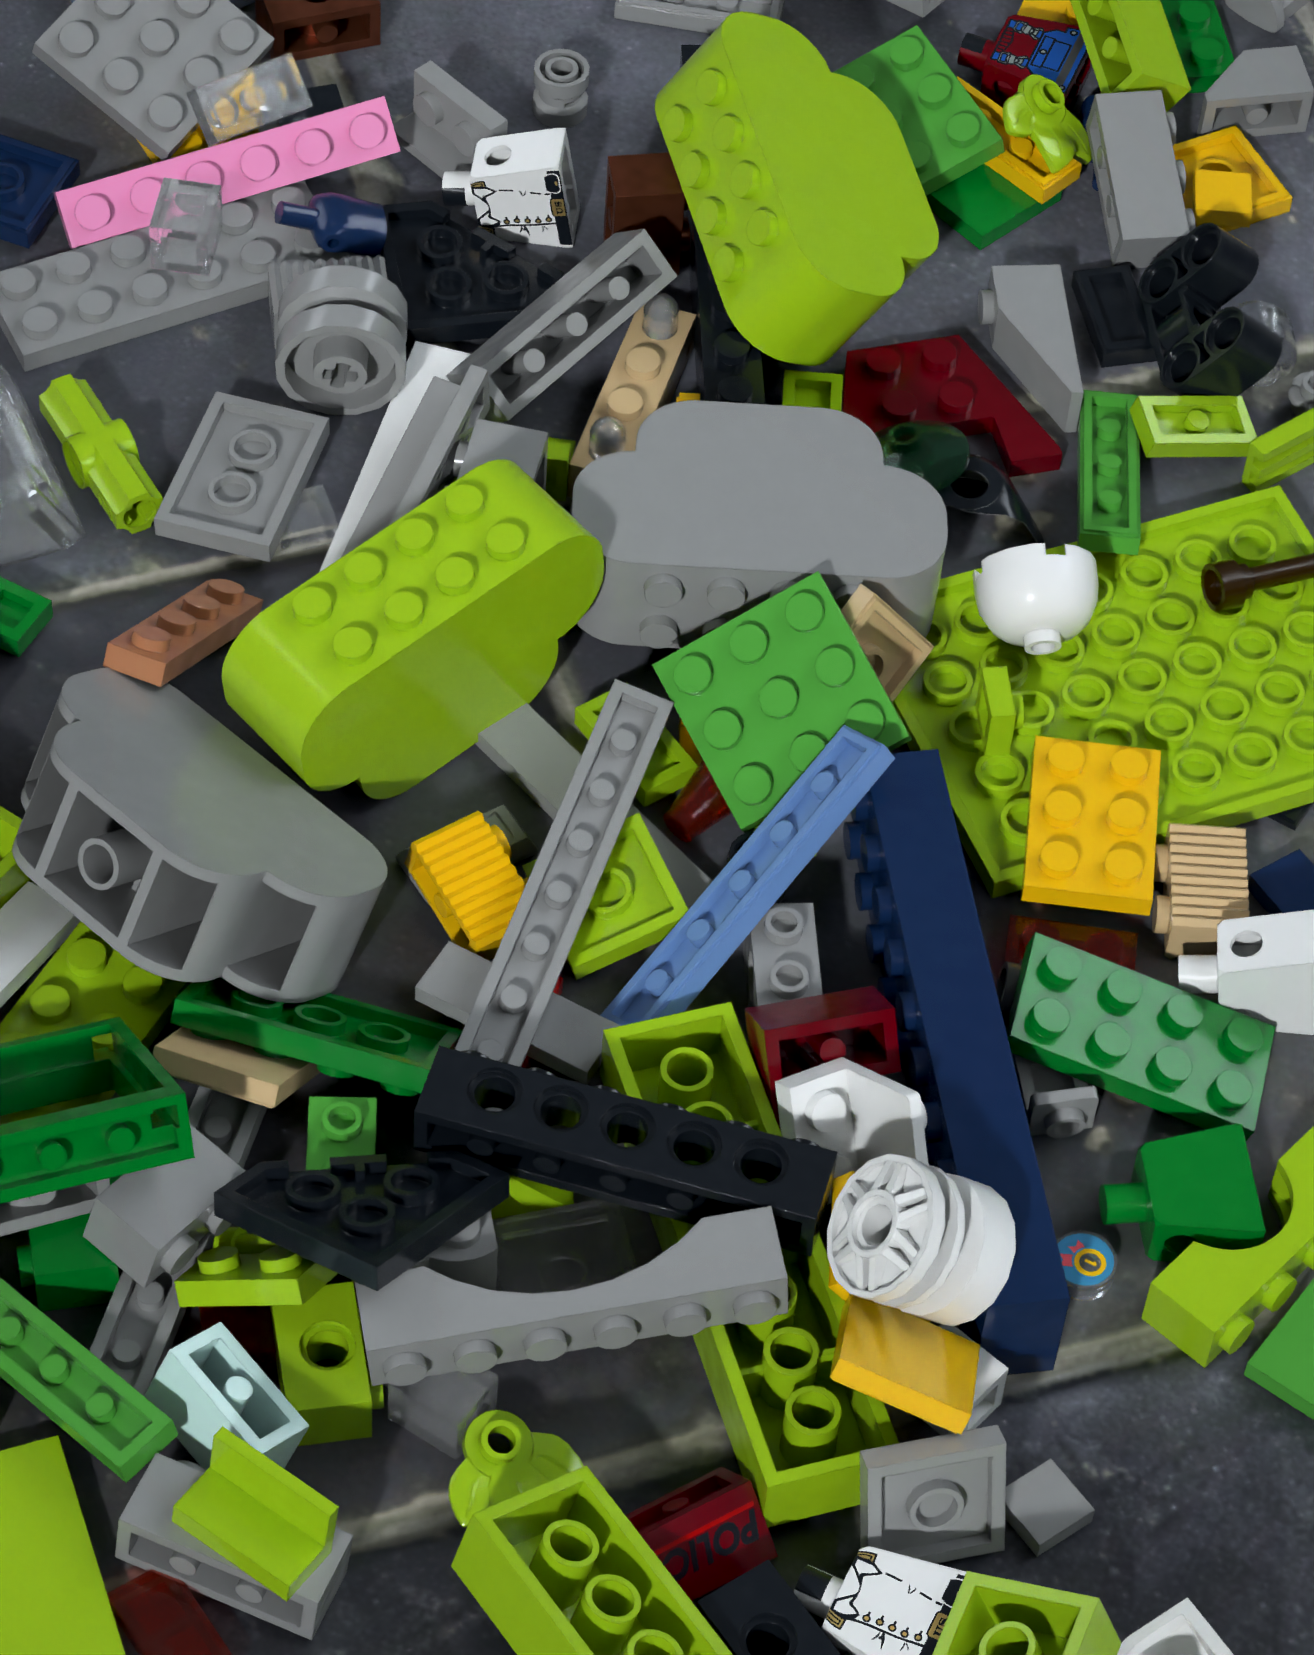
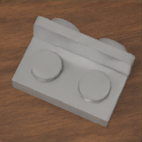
M430 60L414 70L413 112L394 123L393 126L399 145L443 179L445 171H471L476 143L482 138L507 135L508 120Z

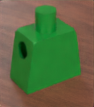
M1242 1123L1146 1142L1138 1148L1131 1182L1101 1184L1099 1188V1210L1102 1223L1104 1225L1139 1223L1145 1255L1153 1261L1172 1262L1193 1241L1214 1248L1238 1250L1262 1244L1265 1236V1225Z

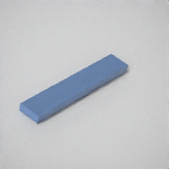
M843 725L600 1016L622 1026L684 1012L895 760V757L884 744Z

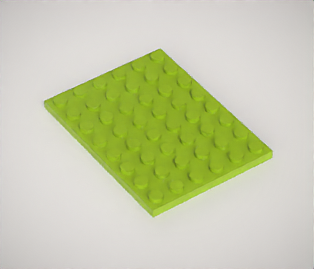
M1280 485L1141 523V540L1138 555L1090 551L1096 559L1099 582L1098 602L1089 624L1075 637L1062 642V647L1058 651L1050 654H1029L1025 652L1024 647L1011 645L993 635L979 615L974 595L972 576L974 570L940 579L930 631L926 636V639L934 645L933 650L892 703L912 738L911 741L907 742L911 751L938 749L960 842L991 898L1022 890L1032 752L1035 735L1161 750L1156 844H1164L1169 823L1233 827L1314 802V578L1254 591L1252 597L1245 599L1242 606L1218 612L1213 611L1209 607L1201 587L1202 569L1208 563L1233 559L1237 563H1245L1248 567L1314 553V538ZM1077 541L1068 544L1077 546ZM1065 545L1047 549L1046 555H1066ZM982 568L975 569L980 574L982 573ZM1007 666L1011 690L1020 691L1023 697L1024 724L1022 729H1014L1010 754L985 756L975 709L982 667Z

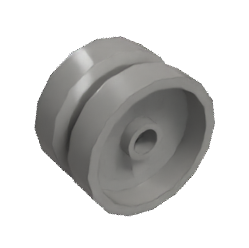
M327 265L304 272L286 286L279 300L277 323L279 336L276 340L275 368L276 380L287 396L307 409L329 415L362 414L379 409L395 398L406 378L408 327L407 301L397 285L375 271L354 265Z

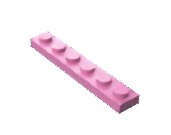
M381 96L57 191L53 194L70 249L401 152L385 96Z

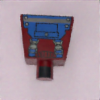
M1016 14L1007 18L996 41L966 33L957 59L958 65L983 72L980 92L1002 108L1005 101L1009 97L1014 96L1018 91V86L1023 79L1029 75L1038 74L1054 81L1061 88L1065 98V107L1071 112L1092 67L1079 26Z

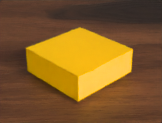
M1195 169L1192 181V206L1195 222L1198 224L1213 223L1215 225L1249 228L1252 218L1251 173Z

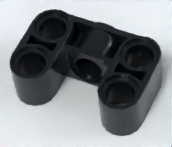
M1204 223L1196 227L1155 259L1145 269L1138 286L1139 296L1143 303L1149 327V340L1155 351L1160 370V380L1164 386L1180 396H1239L1275 367L1282 351V340L1278 333L1236 307L1221 309L1224 304L1238 295L1252 282L1257 273L1259 259L1253 248L1213 223Z

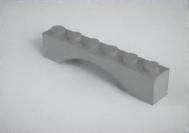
M771 1206L701 1218L680 1241L649 1263L612 1280L575 1290L533 1294L490 1290L453 1280L425 1266L409 1268L379 1291L355 1282L372 1386L387 1383L395 1386H407L415 1384L427 1376L456 1371L467 1374L481 1373L491 1369L496 1364L524 1359L550 1361L562 1356L565 1352L598 1346L604 1349H618L628 1346L638 1339L667 1334L674 1337H687L697 1334L707 1327L735 1322L755 1325L766 1322L775 1315L788 1313V1277Z

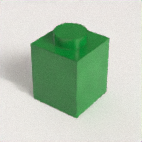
M90 1213L28 1229L30 1244L16 1246L21 1287H36L38 1309L42 1312L109 1303L119 1280V1270L114 1262L83 1237Z

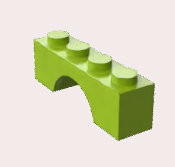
M1314 1126L1277 1162L1268 1193V1198L1278 1213L1282 1230L1276 1236L1258 1246L1238 1250L1219 1249L1193 1241L1150 1283L1141 1319L1204 1368L1223 1350L1228 1354L1236 1352L1251 1334L1255 1326L1253 1320L1265 1308L1272 1313L1277 1311L1293 1293L1297 1285L1296 1278L1307 1267L1314 1271Z

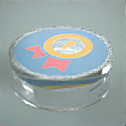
M1072 1231L1058 1238L1057 1244L1070 1299L1090 1301L1107 1293L1113 1284L1118 1264L1117 1255L1112 1245L1102 1236L1089 1231Z

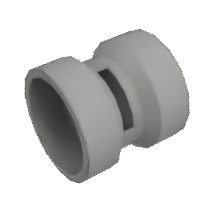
M553 49L541 54L535 61L533 82L536 88L533 92L532 111L535 118L542 124L552 128H569L581 123L587 116L588 94L586 89L589 84L590 66L587 59L580 53L570 49Z

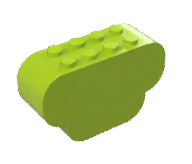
M743 11L728 15L657 94L655 99L656 117L725 310L741 335L764 354L779 361L798 365L818 366L824 364L936 251L939 243L938 227L894 116L886 105L867 87L852 78L832 73L817 48L799 31L783 21Z
M507 459L486 462L445 487L254 617L236 637L223 663L221 676L226 702L310 788L317 791H331L354 782L367 796L373 799H387L400 795L477 743L478 733L524 704H529L538 695L555 667L558 658V639L565 635L584 616L600 590L604 576L602 545L599 540L516 463Z

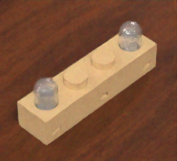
M657 293L636 311L569 463L568 497H572L575 480L589 463L607 454L635 451L637 433L643 421L655 410L670 404L694 347L696 314L679 310L676 300L666 293Z

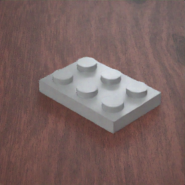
M216 391L154 517L155 535L271 562L330 435L329 417Z

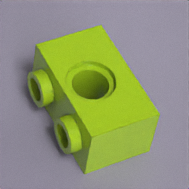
M353 1281L324 1285L303 1305H270L271 1331L280 1391L309 1424V1428L298 1446L372 1437V1410L384 1408L383 1385L372 1386L369 1367L367 1368L365 1343ZM327 1359L340 1362V1364L332 1367H322L315 1363Z

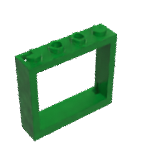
M120 1017L0 1043V1116L115 1090L120 1096L114 1099L0 1125V1204L195 1158L185 1091ZM108 1033L112 1034L114 1050L111 1051L108 1047L93 1050L91 1037Z

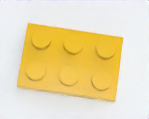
M1035 735L1032 752L1021 901L1144 916L1150 915L1154 890L1161 750Z

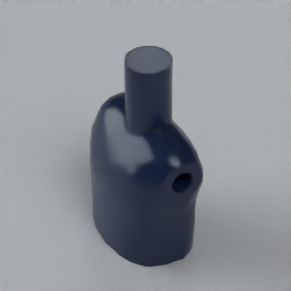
M327 192L313 196L308 206L280 201L275 210V222L277 224L310 230L318 247L327 252H347L376 257L378 254L380 255L386 241V215L382 205L379 203L353 198L340 193Z

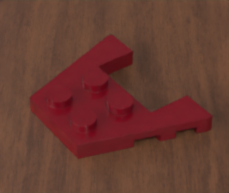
M959 334L847 351L842 412L852 415L865 423L877 436L882 449L991 433L1008 477L1060 470L1062 459L1060 447Z

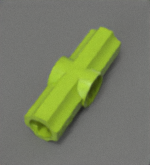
M67 374L51 380L47 390L39 395V407L62 444L65 462L75 483L81 489L91 488L116 529H125L131 534H135L150 528L163 501V497L140 464L138 449L127 424L121 418L114 420L110 418L85 379H76L71 374Z

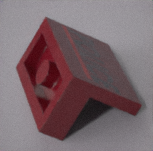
M719 1467L625 1515L691 1601L734 1580L768 1559L770 1561L778 1557L751 1480L723 1467Z

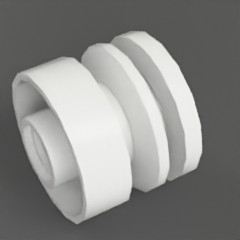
M891 1153L868 1160L849 1177L835 1200L827 1228V1258L835 1280L849 1294L872 1300L881 1305L898 1308L902 1312L949 1326H956L976 1319L994 1303L1009 1278L1016 1252L1014 1219L1007 1201L992 1187L959 1175L945 1173L938 1167L923 1164L916 1159Z

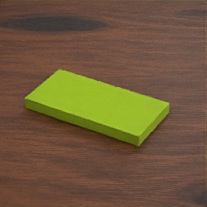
M56 1435L1 1450L0 1655H126L59 1436Z

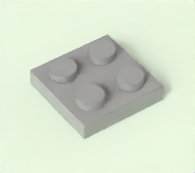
M998 1425L966 1430L962 1434L950 1433L860 1450V1548L871 1546L936 1564L1005 1550L1006 1441Z

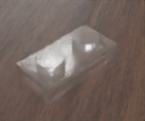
M291 52L201 85L186 93L208 147L300 113L313 106Z

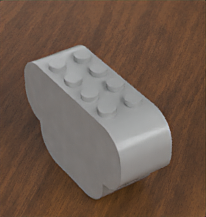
M687 400L667 404L655 410L643 421L637 433L635 451L615 452L597 458L589 463L575 480L572 493L571 515L599 540L603 548L604 576L600 590L590 608L577 622V625L589 635L612 644L646 646L657 649L682 648L819 571L840 609L843 608L859 585L862 584L877 594L926 638L933 620L948 541L945 503L938 491L922 477L901 468L884 466L883 450L875 433L865 423L847 413L818 407Z
M109 667L78 673L69 677L64 682L21 792V803L25 814L12 845L13 857L27 877L136 966L160 977L181 982H206L222 977L230 984L251 995L284 1003L306 1002L331 993L339 986L388 874L383 856L370 841L184 693L168 683L159 687L112 670Z

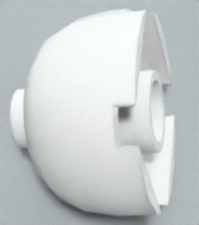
M1032 543L1007 548L987 556L981 561L982 573L980 574L974 569L972 574L974 595L979 615L994 636L1011 645L1024 647L1025 652L1029 654L1044 655L1058 651L1062 647V642L1072 639L1089 624L1098 602V573L1096 559L1092 553L1076 545L1064 544L1066 555H1046L1045 543Z

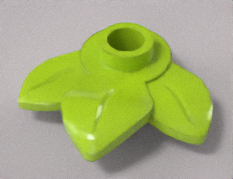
M1032 74L1023 79L1018 86V91L1003 104L1002 112L1006 133L1021 138L1030 136L1050 172L1053 174L1063 169L1073 158L1082 164H1088L1092 159L1088 134L1081 122L1065 107V98L1061 88L1054 81L1038 74Z
M504 1410L486 1411L474 1418L464 1433L462 1449L465 1459L450 1477L448 1486L449 1501L459 1524L466 1528L473 1513L583 1467V1464L572 1447L559 1436L549 1433L530 1432L526 1423L511 1412ZM493 1433L504 1435L510 1442V1452H495L488 1443V1436Z

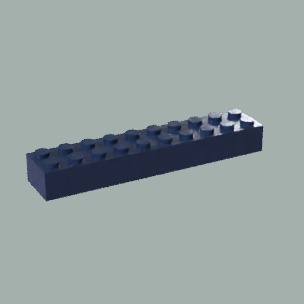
M938 749L892 753L895 760L850 812L853 821L844 822L843 826L846 857L848 860L857 859L859 873L855 874L854 879L857 907L859 911L868 910L871 924H868L866 927L868 957L871 963L880 962L883 977L878 978L877 989L895 1007L901 1069H904L907 1083L904 1086L919 1093L926 1109L927 1126L924 1130L929 1165L938 1167L945 1173L959 1175L992 1187L1007 1201L1015 1222L1016 1252L1007 1282L990 1307L976 1319L956 1325L955 1327L1008 1367L1007 1375L1050 1371L1054 1369L1070 1302V1294Z

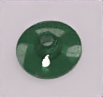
M934 420L906 421L888 426L875 433L883 450L884 466L910 471L925 479L937 491L949 486L958 479L970 461V448L966 436L956 427L944 422Z

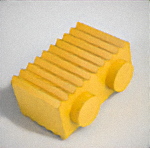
M476 811L413 841L404 864L451 941L487 960L494 959L529 878L522 879L517 874L516 867L511 864V848L503 831L495 824L490 826L489 823L485 822L483 813Z

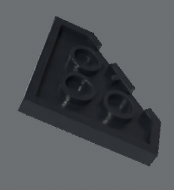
M433 201L382 205L387 221V236L380 254L385 258L387 279L397 285L407 301L408 327L406 346L414 345L415 341L432 344L491 338L564 276L562 271L545 262L537 267L517 256L516 246L479 226L471 231L450 219V210Z
M457 1150L427 1151V1163L387 1165L386 1154L330 1157V1169L290 1172L288 1160L265 1161L257 1163L214 1192V1216L350 1278L358 1284L379 1291L509 1197L510 1174Z

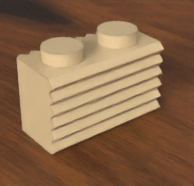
M1169 823L1164 844H1156L1154 882L1163 883V895H1155L1152 931L1153 933L1164 934L1165 956L1171 960L1179 955H1217V924L1227 919L1249 917L1246 828Z

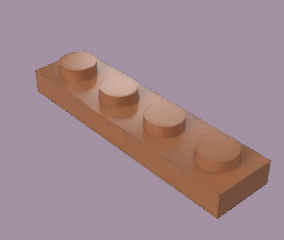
M226 579L207 580L108 642L103 666L162 687L237 637L244 627L261 612L263 599L244 593V587L234 581Z

